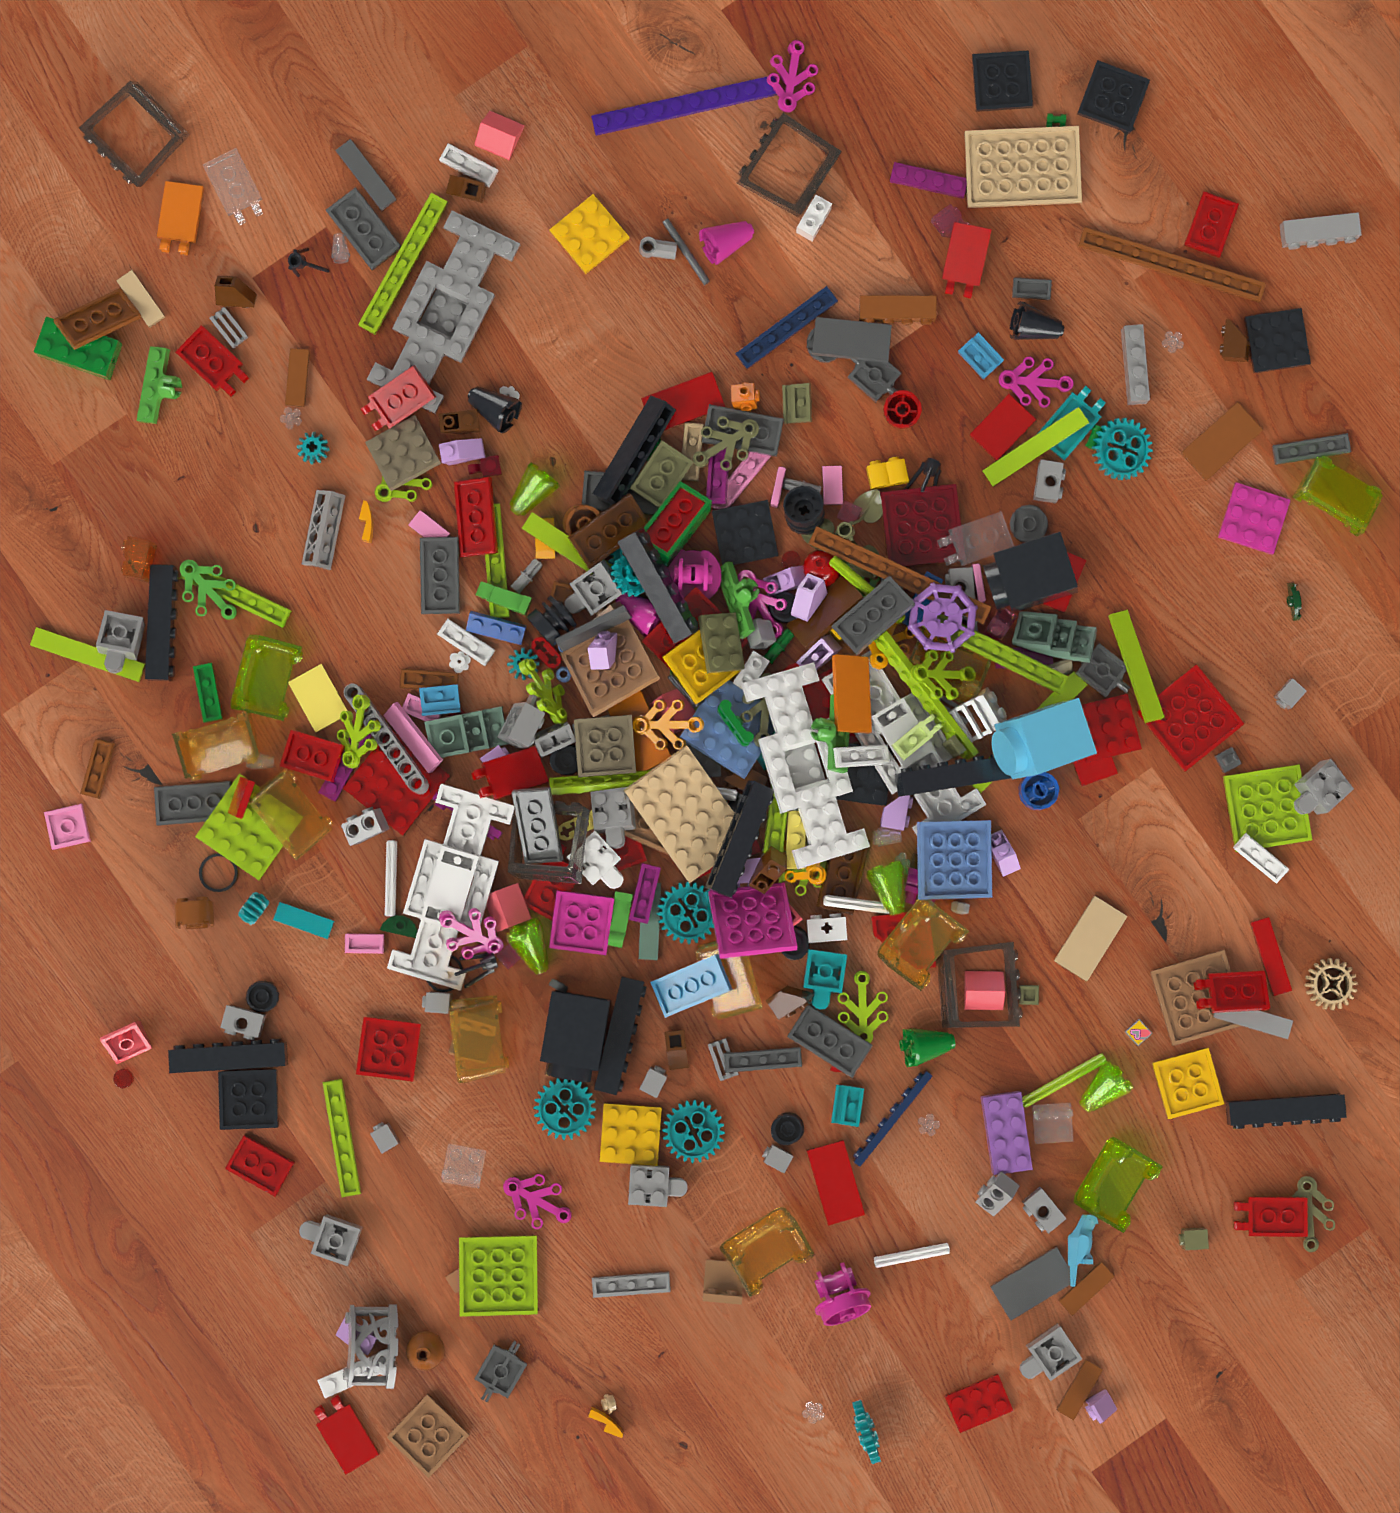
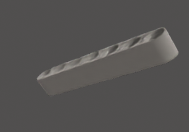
M349 684L344 689V696L357 713L352 704L353 698H351V693L354 690H358L357 695L367 696V694L358 685ZM370 700V706L364 713V725L367 726L370 720H379L381 724L380 730L371 732V735L409 789L417 794L426 793L429 788L427 779ZM390 735L389 741L383 743V737ZM400 750V756L394 758V752ZM407 765H411L410 772L404 773V768ZM421 780V787L415 789L416 781Z

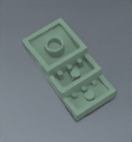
M1019 611L1012 644L1048 656L1090 663L1097 629L1096 627L1079 626L1077 621L1058 619L1056 614Z
M502 706L424 722L428 741L441 758L508 744L497 738L505 723Z

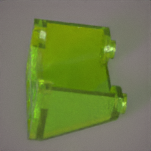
M1322 456V458L1317 457L1292 496V498L1299 502L1302 499L1308 501V505L1311 506L1313 504L1344 523L1343 526H1350L1351 530L1349 532L1357 537L1367 529L1383 497L1381 489L1373 485H1367L1332 464V460L1326 456Z
M249 635L245 643L231 699V709L284 721L289 712V707L284 702L292 666L302 659V646L261 635Z
M1112 1137L1103 1146L1076 1192L1074 1203L1124 1233L1131 1222V1217L1126 1212L1144 1179L1151 1181L1157 1178L1163 1166L1119 1139Z

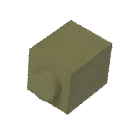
M1206 1228L1181 1229L1178 1240L1179 1245L1184 1250L1209 1249L1208 1231Z

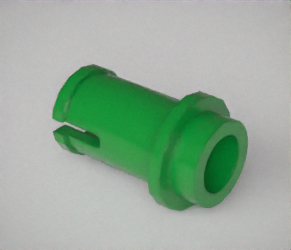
M1094 425V428L1091 429L1092 432L1085 444L1087 448L1092 449V446H1097L1093 439L1099 438L1096 434L1097 431L1103 432L1100 426Z

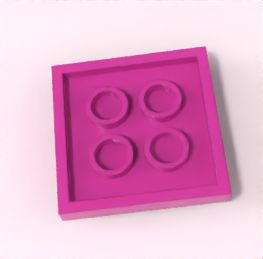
M1236 482L1218 538L1273 555L1290 499Z
M557 890L549 948L606 955L614 897Z

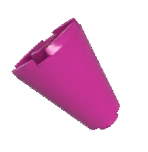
M746 221L701 229L699 239L700 242L704 241L705 246L702 249L707 259L712 264L715 263L717 265L753 238L754 229Z
M626 592L615 600V602L620 601L626 607L632 617L629 619L631 624L644 638L661 621L649 599L641 596L635 597L634 595L628 597Z

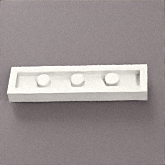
M375 1355L368 1357V1359L372 1362ZM380 1356L377 1360L376 1365L378 1366L379 1361L382 1364L385 1363L386 1358L384 1356ZM357 1367L354 1371V1376H367L369 1369L367 1368L364 1373L359 1374L361 1368ZM343 1369L317 1380L325 1398L348 1389L346 1380H343ZM373 1372V1374H372V1376H377V1375H379L378 1373H375V1372Z

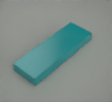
M279 902L273 919L274 921L326 939L329 938L335 922L334 920Z

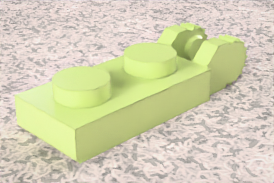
M933 714L924 721L919 722L891 745L903 761L943 727L939 723L929 731L925 726L934 720L935 716Z

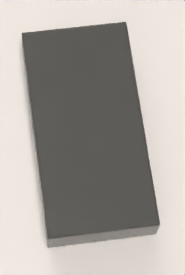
M1013 278L1012 298L1050 300L1052 280Z

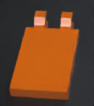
M165 181L157 237L162 239L159 248L161 252L169 253L171 240L181 241L178 249L180 255L188 256L190 243H196L204 192L203 186Z

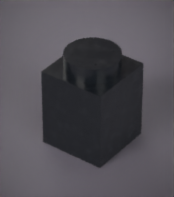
M1061 532L993 553L995 562L983 566L997 610L1010 606L1011 612L1016 613L1078 593V584Z
M556 990L551 992L540 1057L541 1062H547L545 1075L573 1081L591 1082L592 1071H598L601 1063L611 1000L568 992L562 993Z

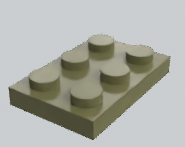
M661 441L630 489L660 508L673 489L683 479L693 461L664 441Z
M736 612L699 616L698 621L707 673L745 669Z

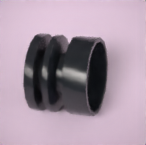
M798 486L787 493L783 503L787 526L793 532L801 535L814 533L816 526L821 528L825 519L824 503L821 494L810 486Z
M550 595L547 599L552 604L551 607L543 601L541 604L545 609L544 613L535 608L526 617L553 647L557 644L555 639L561 636L558 632L559 629L568 633L570 630L565 624L568 622L573 628L577 624L569 610Z

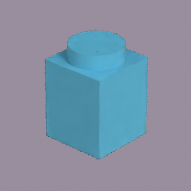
M1079 698L1055 703L994 724L996 732L992 736L993 754L1000 769L1006 775L1011 776L1012 779L1038 775L1097 754Z

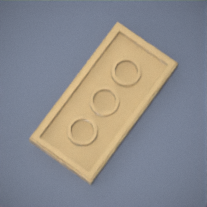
M1094 896L1054 961L1081 979L1088 981L1128 916Z

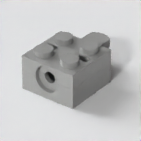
M605 560L570 583L575 591L565 601V607L570 613H578L586 607L589 613L593 615L622 595V589L616 588L617 582H612L615 577L610 574L613 571Z
M105 610L96 648L98 653L106 654L104 665L110 673L121 672L125 658L137 660L145 629L143 617Z
M529 695L526 702L513 704L497 738L515 748L531 746L536 739L535 733L537 729L541 728L545 720L543 718L545 712L540 711L536 704L541 698Z
M1332 759L1318 762L1294 784L1301 793V796L1294 802V808L1299 814H1309L1313 810L1317 815L1328 813L1354 788Z
M627 787L591 792L594 830L598 834L605 833L606 843L614 849L624 846V831L636 829L634 805L624 792V789Z
M631 1164L628 1205L667 1207L668 1196L681 1197L687 1192V1183L683 1178L669 1177V1166Z
M326 1214L323 1216L321 1224L310 1220L305 1221L300 1226L299 1233L302 1238L314 1242L311 1254L348 1266L363 1227Z
M1057 1323L1026 1345L1032 1355L1021 1362L1020 1371L1028 1379H1033L1044 1371L1048 1379L1052 1381L1082 1360V1357Z

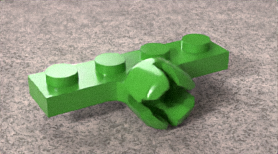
M150 346L136 420L138 422L157 424L162 399H177L182 393L181 391H175V388H183L181 379L176 376L166 375L170 350L167 348Z
M726 562L720 567V585L730 613L736 612L740 639H745L755 631L748 606L749 603L758 597L760 590L757 588L758 584L750 578H744L739 582L733 562Z
M833 694L830 695V718L820 717L815 719L811 729L818 730V733L811 731L810 734L814 740L828 744L827 770L846 773L848 772V767L836 768L833 749L849 747V732H836Z

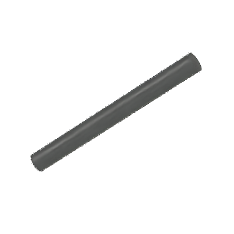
M669 218L662 222L677 243V246L703 285L710 282L709 278Z

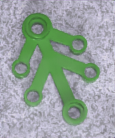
M193 560L184 561L180 565V573L185 577V592L182 594L183 600L185 602L193 601L192 586L194 579L199 585L198 606L195 609L198 616H205L207 614V594L221 609L223 618L227 620L235 618L237 615L236 607L231 604L227 605L213 590V588H225L228 591H232L236 587L235 581L232 579L226 581L204 580L200 574L220 576L223 573L222 567L219 565L212 567L198 566ZM187 566H192L193 571L191 573L186 572ZM215 567L220 568L219 574H214L213 569ZM229 581L233 582L231 589L226 586ZM186 593H190L192 595V598L190 600L185 599ZM199 607L205 609L204 614L198 613ZM227 608H230L232 610V614L230 616H227L225 614V610Z

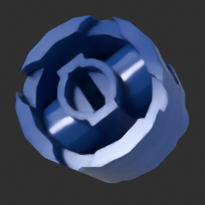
M1046 772L1025 777L1018 787L1020 800L1031 810H1042L1052 806L1059 794L1057 780Z

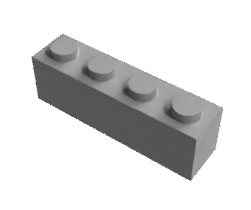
M1359 212L1287 220L1279 225L1282 248L1288 247L1289 250L1298 249L1302 245H1307L1308 248L1316 247L1320 243L1335 245L1338 241L1353 243L1362 235Z
M1143 324L1127 325L1121 329L1127 405L1147 404L1150 400L1144 327Z

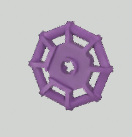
M933 582L930 583L931 585L912 599L915 606L910 609L909 626L907 628L916 636L925 650H942L953 653L961 644L975 635V619L978 607L974 605L961 589L962 586L942 585ZM937 592L953 593L951 599L939 598ZM933 593L935 599L927 606L922 605L921 602ZM956 596L967 607L966 609L961 610L955 603ZM918 607L924 610L923 622L917 623ZM941 612H945V616H948V620H945L944 623H940V619H937V615H941ZM968 612L967 628L961 625L962 614ZM925 626L931 634L929 639L926 638L918 627ZM959 629L964 631L962 635L952 642L950 637ZM935 636L946 637L948 643L932 642Z

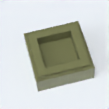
M955 735L942 743V746L953 758L966 751V748Z
M1019 985V1004L1039 1005V985Z

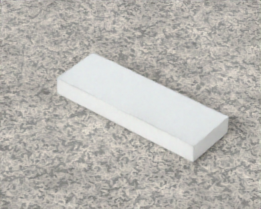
M449 143L439 159L440 162L466 176L485 183L489 188L498 173V169Z
M449 619L446 620L437 633L438 636L483 666H486L496 651Z
M888 744L837 747L833 749L836 768L890 764Z
M1247 833L1233 847L1276 884L1289 871L1287 866Z

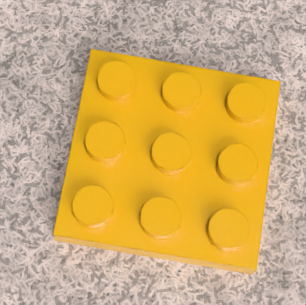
M594 194L549 230L585 274L630 239Z
M700 630L696 631L662 657L695 704L701 702L740 672L707 673Z
M1209 1048L1152 1063L1167 1119L1224 1104Z
M604 1103L600 1162L658 1166L662 1107Z

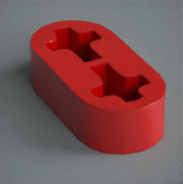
M542 637L535 638L531 643L533 652L548 668H558L562 661L559 653L546 639ZM536 642L545 643L543 645L546 649L545 653L541 649H535L537 647ZM549 653L552 657L557 656V664H548L550 660L546 655Z

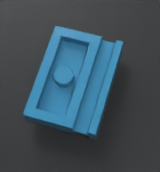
M979 332L958 350L962 358L983 380L1004 361Z
M458 684L419 688L422 716L461 712Z

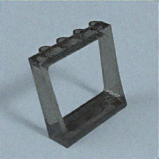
M129 81L79 127L85 134L83 138L90 144L94 143L98 147L96 151L105 158L107 156L111 160L110 166L116 171L120 170L124 174L123 179L129 184L133 183L136 187H142L165 160L190 136L136 81ZM130 95L171 136V140L139 176L93 130V127Z
M783 112L778 119L775 117L770 123V132L768 135L764 133L759 140L761 146L758 150L754 149L748 157L751 160L748 166L744 164L739 171L740 178L737 184L798 217L803 213L842 151ZM782 124H786L825 152V157L794 204L761 188L748 179Z
M555 801L554 803L555 814L577 816L571 855L567 867L523 864V850L517 818L513 813L508 873L517 879L581 884L590 810L577 802H571L570 805H566V803L561 801Z
M1014 942L937 951L942 1028L1020 1027L1019 1019L1022 1018L1023 1013L1021 1007H1018L1021 991L1017 988V980H1019L1020 973L1015 967V961L1018 960V952L1014 949ZM1002 949L1005 963L1008 1020L961 1022L958 1016L954 957L958 954Z

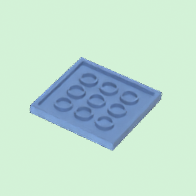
M728 680L707 696L692 716L702 718L704 728L696 733L689 731V729H684L679 738L684 739L687 744L745 779L762 752L761 748L754 744V740L746 747L741 746L717 712V707L722 700H729L731 702V710L735 716L738 715L740 717L744 711L750 710L761 700L756 699L751 704H745L742 701L743 690ZM761 711L753 716L752 721L742 725L746 731H750L754 736L760 729ZM744 714V718L749 720V715ZM769 714L767 733L772 735L775 730ZM695 721V727L698 728L700 724L698 721Z
M991 820L917 822L918 899L992 898Z

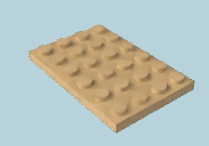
M1079 126L972 130L964 132L967 208L1075 204L1082 202Z
M686 745L624 789V792L684 877L691 883L714 866L734 812Z

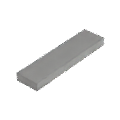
M1262 1011L1213 1014L1214 1018L1285 1039L1289 1038L1293 1020Z
M669 1272L592 1277L593 1298L671 1292Z

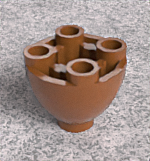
M423 1331L416 1333L410 1338L406 1348V1356L413 1367L418 1370L427 1371L434 1369L441 1363L445 1349L439 1335ZM421 1351H425L427 1353V1356L425 1358H422L419 1355Z

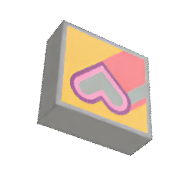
M1140 1019L1136 1020L1124 1031L1137 1046L1152 1034Z

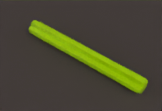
M834 556L830 560L829 565L865 596L874 590L869 583L840 558ZM905 614L896 623H902L906 617Z
M1100 1053L1022 1097L1023 1107H1029L1107 1062L1105 1056Z

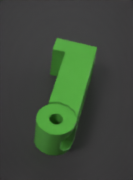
M480 582L475 594L488 602L525 616L532 602L531 597L523 596L485 582Z
M615 891L608 946L623 947L633 894Z

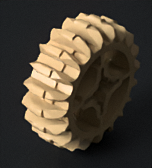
M1328 958L1326 963L1324 959H1321L1320 965L1317 963L1313 964L1316 970H1308L1312 976L1305 977V979L1310 980V983H1305V987H1310L1311 989L1307 990L1306 994H1313L1310 1000L1315 1001L1317 999L1316 1006H1320L1323 1003V1009H1327L1329 1006L1330 1010H1335V1005L1338 1009H1341L1342 1003L1345 1005L1349 1004L1346 998L1354 999V996L1350 993L1357 992V989L1352 988V985H1357L1358 982L1352 981L1356 974H1349L1353 969L1352 967L1346 968V962L1340 964V959H1335L1333 963L1332 958ZM1334 968L1341 973L1331 977L1324 970ZM1320 975L1322 986L1318 990L1317 980ZM1345 979V989L1342 993L1340 983ZM1329 981H1334V983H1333V986H1334V987H1333V988H1332V987H1329V988H1328V986H1329V984H1330ZM1331 991L1338 998L1327 1000L1322 995Z

